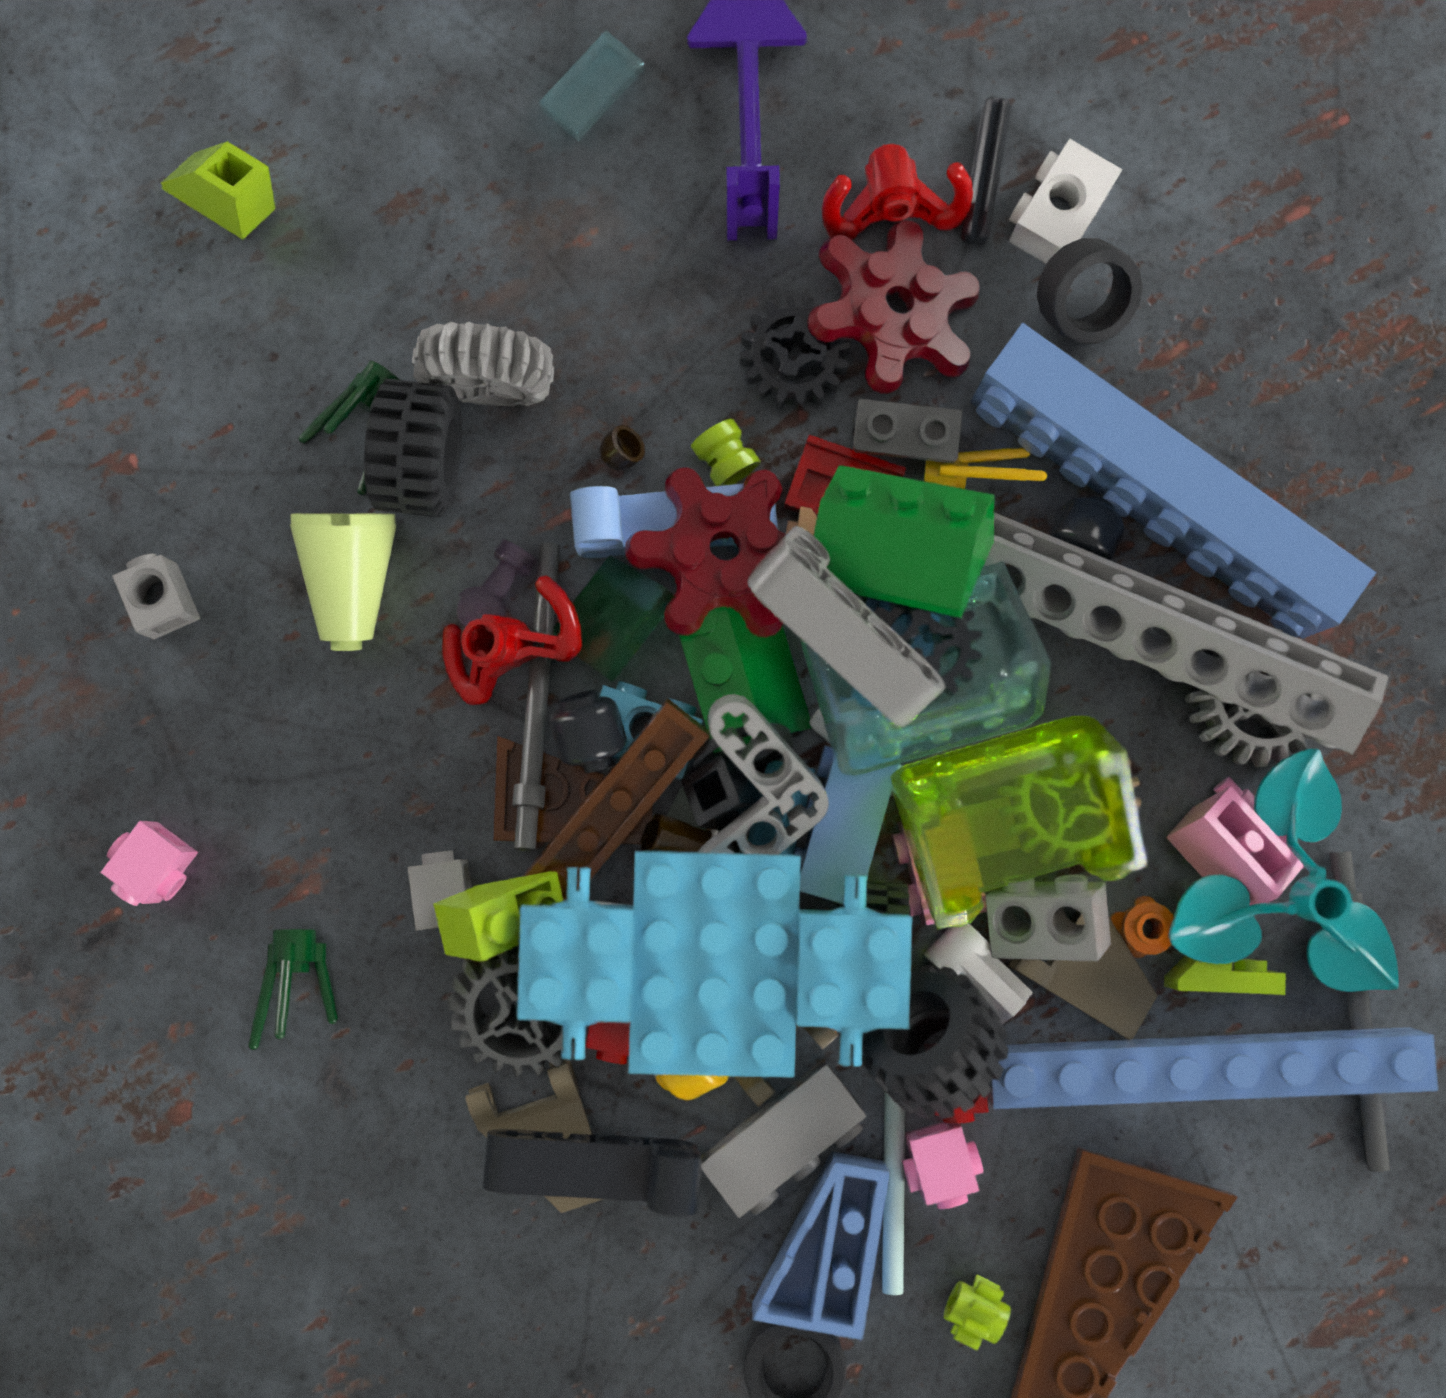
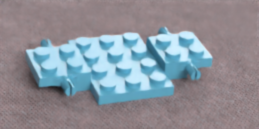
M635 851L634 905L598 904L594 901H589L591 868L581 867L580 889H578V867H568L567 900L553 905L521 906L517 1019L549 1020L558 1025H563L561 1054L563 1059L571 1060L573 1037L575 1038L574 1060L585 1058V1026L599 1021L630 1022L629 1074L794 1077L796 1024L797 1026L829 1027L840 1032L839 1064L844 1066H850L851 1044V1062L853 1066H861L863 1064V1032H869L877 1028L909 1029L912 917L903 914H880L866 908L867 875L856 874V896L855 876L853 874L844 875V907L835 910L799 909V855Z

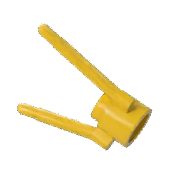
M1024 448L958 452V458L954 463L926 460L924 482L965 489L967 477L1044 481L1047 478V473L1041 470L968 466V463L1027 458L1031 454Z

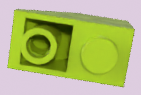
M228 141L194 152L161 182L164 191L242 240L275 210L269 167Z
M549 871L477 885L433 903L445 955L482 962L520 945L521 906L553 905L563 901L557 872Z

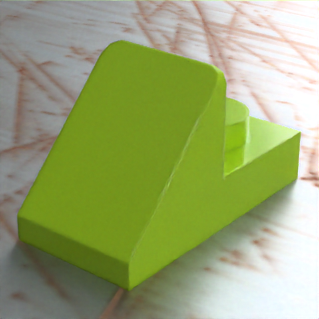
M1184 956L1164 976V987L1178 991L1286 995V973L1267 970V960L1242 959L1234 962V968H1232V963H1206Z

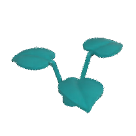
M1310 748L1294 753L1277 763L1262 779L1254 797V811L1277 836L1287 835L1286 844L1288 848L1309 871V876L1299 879L1292 886L1289 901L1285 903H1257L1250 905V896L1247 888L1237 879L1222 874L1204 876L1192 883L1182 895L1169 930L1170 943L1180 953L1197 961L1213 964L1233 963L1246 958L1261 942L1262 931L1253 915L1261 913L1296 914L1303 919L1317 922L1322 927L1312 934L1307 944L1309 968L1319 982L1335 990L1346 992L1396 990L1399 987L1396 954L1389 933L1381 918L1370 907L1362 903L1353 902L1349 890L1342 883L1325 879V868L1317 866L1298 843V839L1305 842H1318L1328 837L1336 829L1340 821L1342 800L1338 785L1326 767L1319 749Z

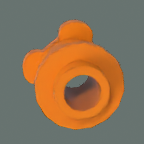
M1149 896L1137 897L1133 906L1124 912L1116 911L1110 917L1134 958L1156 955L1166 951L1171 946L1168 934L1174 916L1165 906L1156 903ZM1149 919L1152 922L1153 930L1146 937L1142 927L1144 922Z

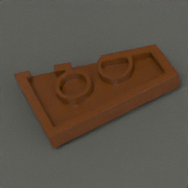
M497 736L493 841H515L517 808L512 807L514 785L520 783L523 745ZM543 753L541 785L546 787L544 809L538 812L536 842H550L603 778L604 774L599 772L584 773L581 766L567 765L560 758ZM653 805L621 844L641 845L640 840L644 828L653 818Z

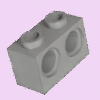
M1018 874L1003 878L1002 882L986 895L992 958L1098 961L1111 945L1105 882H1088L1087 877L1084 875H1064L1055 878L1054 882H1035V878L1032 875ZM1013 906L1025 909L1030 915L1031 924L1020 921L1013 912ZM1064 906L1077 909L1082 914L1085 924L1079 925L1070 921L1065 914Z

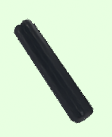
M989 97L985 100L982 109L971 173L973 198L970 211L963 221L961 239L966 244L982 246L987 243L990 236L1011 111V103L1004 98Z

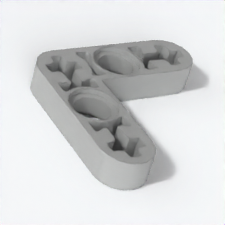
M736 694L725 695L717 699L710 707L708 714L710 733L715 742L764 796L706 842L698 852L735 853L731 842L737 840L739 847L745 854H780L822 820L829 806L828 796L818 777L748 699ZM729 711L735 717L742 712L745 713L742 717L745 730L753 738L746 746L743 737L734 728L730 727L725 731L722 730L725 726L722 716ZM759 731L764 732V734L758 735ZM772 748L781 752L784 760L782 766L777 771L764 774L754 768V757L761 750ZM799 790L802 794L807 795L813 791L811 794L813 805L806 809L803 805L799 804L791 809L795 804L792 797L793 793ZM779 806L782 815L789 811L787 816L791 824L788 827L784 826L779 814L773 810L774 807ZM761 821L771 823L776 828L775 837L771 842L758 846L747 840L746 833L752 824Z

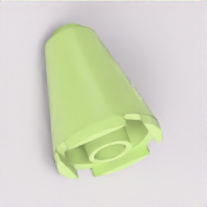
M291 514L290 527L319 639L330 641L331 650H362V641L373 639L397 526L395 514Z

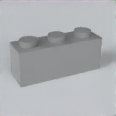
M823 1058L703 1153L701 1169L738 1218L742 1217L749 1210L753 1215H757L778 1198L779 1194L775 1189L785 1181L793 1177L798 1182L813 1172L821 1163L818 1155L835 1143L838 1148H841L852 1141L863 1130L860 1122L867 1115Z

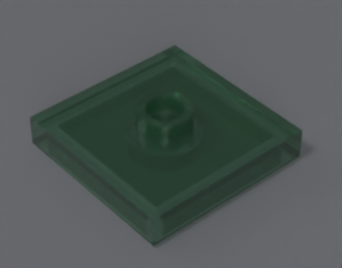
M609 555L572 602L581 625L582 648L576 657L613 682L664 617L666 606L674 598V595L664 586ZM559 620L553 628V635L558 636L561 626Z

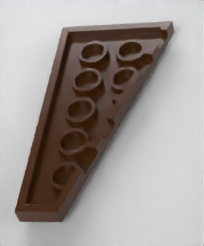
M1078 1147L1011 1398H1108L1117 1384L1115 1378L1130 1355L1133 1357L1136 1355L1181 1286L1179 1284L1180 1278L1197 1253L1201 1255L1211 1239L1208 1235L1223 1212H1229L1238 1196L1228 1191Z

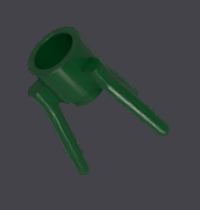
M370 360L363 371L355 376L350 385L300 434L299 442L302 444L307 443L323 427L327 434L333 433L357 405L369 413L373 399L385 379H400L384 366ZM364 469L357 488V493L361 496L367 493Z
M273 930L272 943L268 944L267 964L252 1023V1031L248 1043L249 1049L256 1050L259 1047L277 973H280L274 1035L277 1039L285 1037L292 973L309 972L310 962H314L327 1020L330 1024L337 1022L338 1016L326 964V943H316V930Z

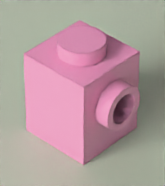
M139 821L131 833L126 832L122 834L112 844L107 852V858L110 860L100 873L114 882L111 890L127 903L137 906L139 903H160L162 900H170L181 889L187 878L183 872L198 852L160 823Z
M941 1122L905 1132V1139L910 1154L909 1159L902 1160L906 1181L911 1193L920 1191L927 1206L936 1203L938 1209L957 1207L968 1201V1194L979 1192L975 1175L983 1173L980 1155L974 1141L966 1143L962 1127L959 1124Z

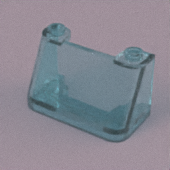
M1003 561L983 566L964 609V612L973 610L975 616L967 625L968 629L979 630L983 634V637L978 642L971 645L972 649L983 654L982 659L975 664L966 663V666L974 673L973 678L968 683L955 678L954 680L959 691L950 698L942 691L934 704H928L905 727L898 726L885 717L799 637L830 745L842 773L846 775L865 774L1019 730L1032 724L1043 714L1046 705L1051 662ZM931 613L932 618L945 628L951 627L943 618ZM906 615L899 618L891 626V629L898 635L904 634L907 630L905 623L907 620ZM918 634L910 646L912 648H921L923 656H927L935 645L934 642L926 643L923 635ZM958 651L952 652L949 655H943L940 658V676L947 673L953 667Z

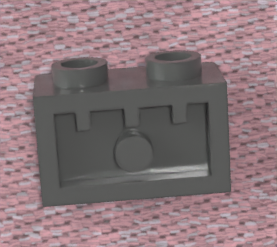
M858 399L852 427V435H854L853 450L856 453L954 463L958 458L963 410Z

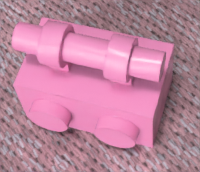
M1227 777L1213 789L1216 794L1192 807L1166 838L1202 877L1222 874L1235 878L1247 888L1250 896V905L1269 903L1280 897L1304 866L1286 844L1287 835L1277 836L1254 811L1255 796L1249 789L1242 791L1230 777Z

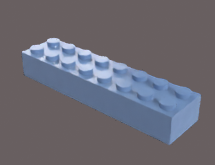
M1024 323L1021 324L987 370L970 403L977 407V414L985 422L997 428H1000L1002 425L1019 437L1018 443L1026 451L1037 457L1045 455L1061 467L1059 471L1068 481L1079 487L1089 486L1103 496V499L1109 501L1119 516L1127 517L1129 515L1145 526L1143 531L1151 540L1164 547L1171 545L1187 556L1186 563L1193 570L1206 577L1214 575L1230 587L1228 592L1234 599L1248 607H1259L1272 617L1270 621L1275 628L1283 630V633L1290 636H1299L1303 639L1340 625L1377 573Z

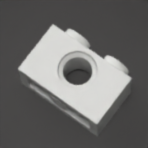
M1071 139L1068 140L1060 155L1050 151L1035 177L1036 180L1042 183L1034 197L1024 193L1010 216L1009 220L1015 223L1016 227L1009 242L1047 264L1048 260L1064 245L1076 241L1083 236L1122 169ZM1061 197L1070 204L1071 209H1057L1051 203L1050 198Z

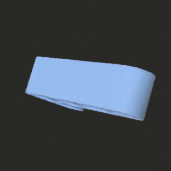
M744 484L706 488L712 493L732 496L737 494ZM594 486L570 492L574 546L578 555L582 558L626 556L624 551L625 544L630 535L642 530L664 531L669 529L677 518L676 508L667 497L665 491L619 496L616 488ZM775 504L770 512V520L778 529ZM730 537L729 539H717L713 543L710 542V547L736 544L733 542L734 539Z

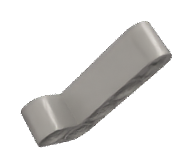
M794 526L754 569L748 578L750 589L767 608L894 724L905 727L945 689L944 682L927 661L826 568L830 561V556L824 546L807 530Z

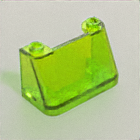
M1071 716L910 763L894 771L890 777L897 808L927 906L937 929L948 926L961 927L971 923L984 907L981 893L1007 886L1010 882L1024 881L1077 864H1082L1086 871L1103 880H1118L1127 876L1131 871L1148 867L1126 751L1093 717Z

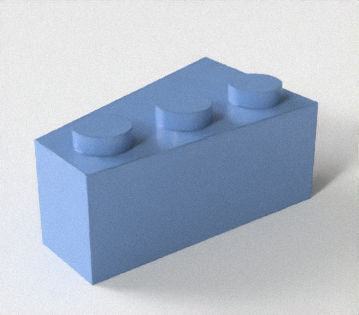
M831 1151L752 1301L753 1320L862 1340L890 1174L883 1160Z

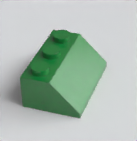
M839 465L820 501L814 537L824 546L830 556V561L826 568L853 594L961 618L994 543V495Z
M719 607L707 614L701 628L696 633L686 636L679 635L706 729L710 731L708 722L710 707L717 699L732 694L748 699L769 723L786 726L789 728L791 735L813 729L809 723L810 715L783 625L780 631L773 636L767 638L758 637L747 629L744 619L737 611L728 607ZM729 711L723 714L725 726L722 730L725 731L730 727L734 729L743 727L742 717L745 713L742 712L736 717ZM751 736L743 737L745 746L753 739ZM721 747L712 751L714 757L726 754Z

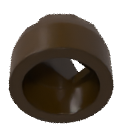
M618 425L606 434L599 448L602 461L607 467L614 470L631 468L642 460L645 455V446L642 438L634 429L626 425Z

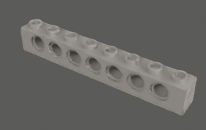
M994 512V543L971 593L972 595L990 598L1011 607L1015 613L1023 617L1036 618L1060 628L1069 637L1085 639L1109 649L1116 657L1124 660H1134L1153 668L1169 680L1183 681L1209 692L1218 701L1234 703L1258 713L1263 719L1272 724L1286 725L1307 734L1325 747L1339 748L1351 754L1355 752L1382 704L1389 676ZM1005 564L1014 566L1019 570L1020 574L1013 573ZM1053 585L1064 587L1070 595L1059 592ZM1102 606L1112 607L1119 615L1108 613ZM1152 627L1161 628L1170 636H1162L1156 633ZM1202 649L1213 650L1221 657L1209 656ZM1253 671L1268 673L1272 676V679L1261 678ZM1305 694H1317L1322 696L1325 700H1313Z

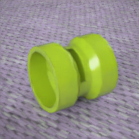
M727 419L712 426L698 436L691 444V449L698 460L705 461L708 466L712 467L710 478L715 486L734 485L750 475L761 464L753 449L742 446L743 443L740 440L742 432L734 419Z

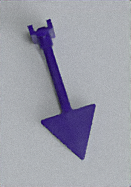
M710 0L687 36L689 48L734 47L737 49L741 166L726 167L727 241L737 240V227L767 226V240L777 239L780 173L779 165L762 166L758 48L767 46H803L807 43L806 31L783 0Z

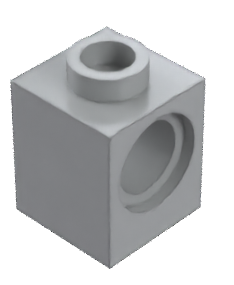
M151 553L136 557L126 564V570L112 575L134 630L140 635L154 640L201 619L178 564L162 555L157 556ZM162 581L164 592L161 599L155 604L149 605L147 601L149 588L154 583Z
M453 850L423 854L421 855L422 865L408 867L416 931L439 928L433 903L472 888L469 859L454 860Z

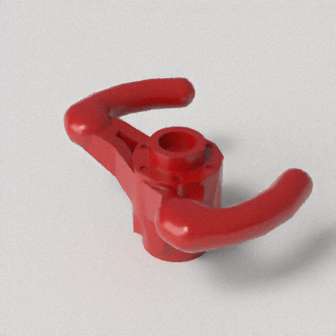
M886 144L878 147L870 154L868 164L865 165L867 185L843 216L840 215L841 206L852 187L851 179L847 175H838L833 180L825 193L821 207L822 223L830 238L843 235L853 240L871 223L881 220L896 222L905 220L908 217L922 218L937 230L947 231L960 226L970 211L973 198L972 180L960 162L950 164L946 175L953 186L954 198L947 205L918 179L915 160L909 158L908 151L897 144Z
M547 575L540 576L535 582V587L550 603L558 617L561 626L558 636L530 631L523 621L513 617L483 614L480 619L470 621L465 627L462 637L461 629L456 624H449L443 628L442 656L445 671L453 688L465 703L469 705L487 703L492 697L498 677L513 668L520 667L525 662L537 657L553 658L558 662H569L579 654L582 648V636L576 609L564 589ZM533 641L545 643L544 647L533 646ZM461 644L466 657L473 660L470 676L464 666Z

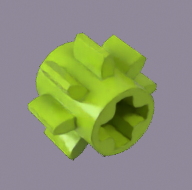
M978 1274L972 1286L963 1281L956 1283L944 1310V1319L953 1323L950 1333L954 1334L953 1339L976 1351L980 1347L982 1338L992 1344H996L1006 1329L1011 1312L1010 1305L1001 1301L1004 1291L1000 1290L999 1285Z

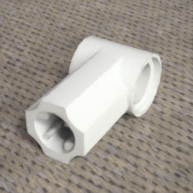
M957 918L923 954L938 971L945 966L954 969L957 975L962 973L969 978L998 1015L1002 1025L1022 1009L1033 993L998 958H992L990 943L963 918Z

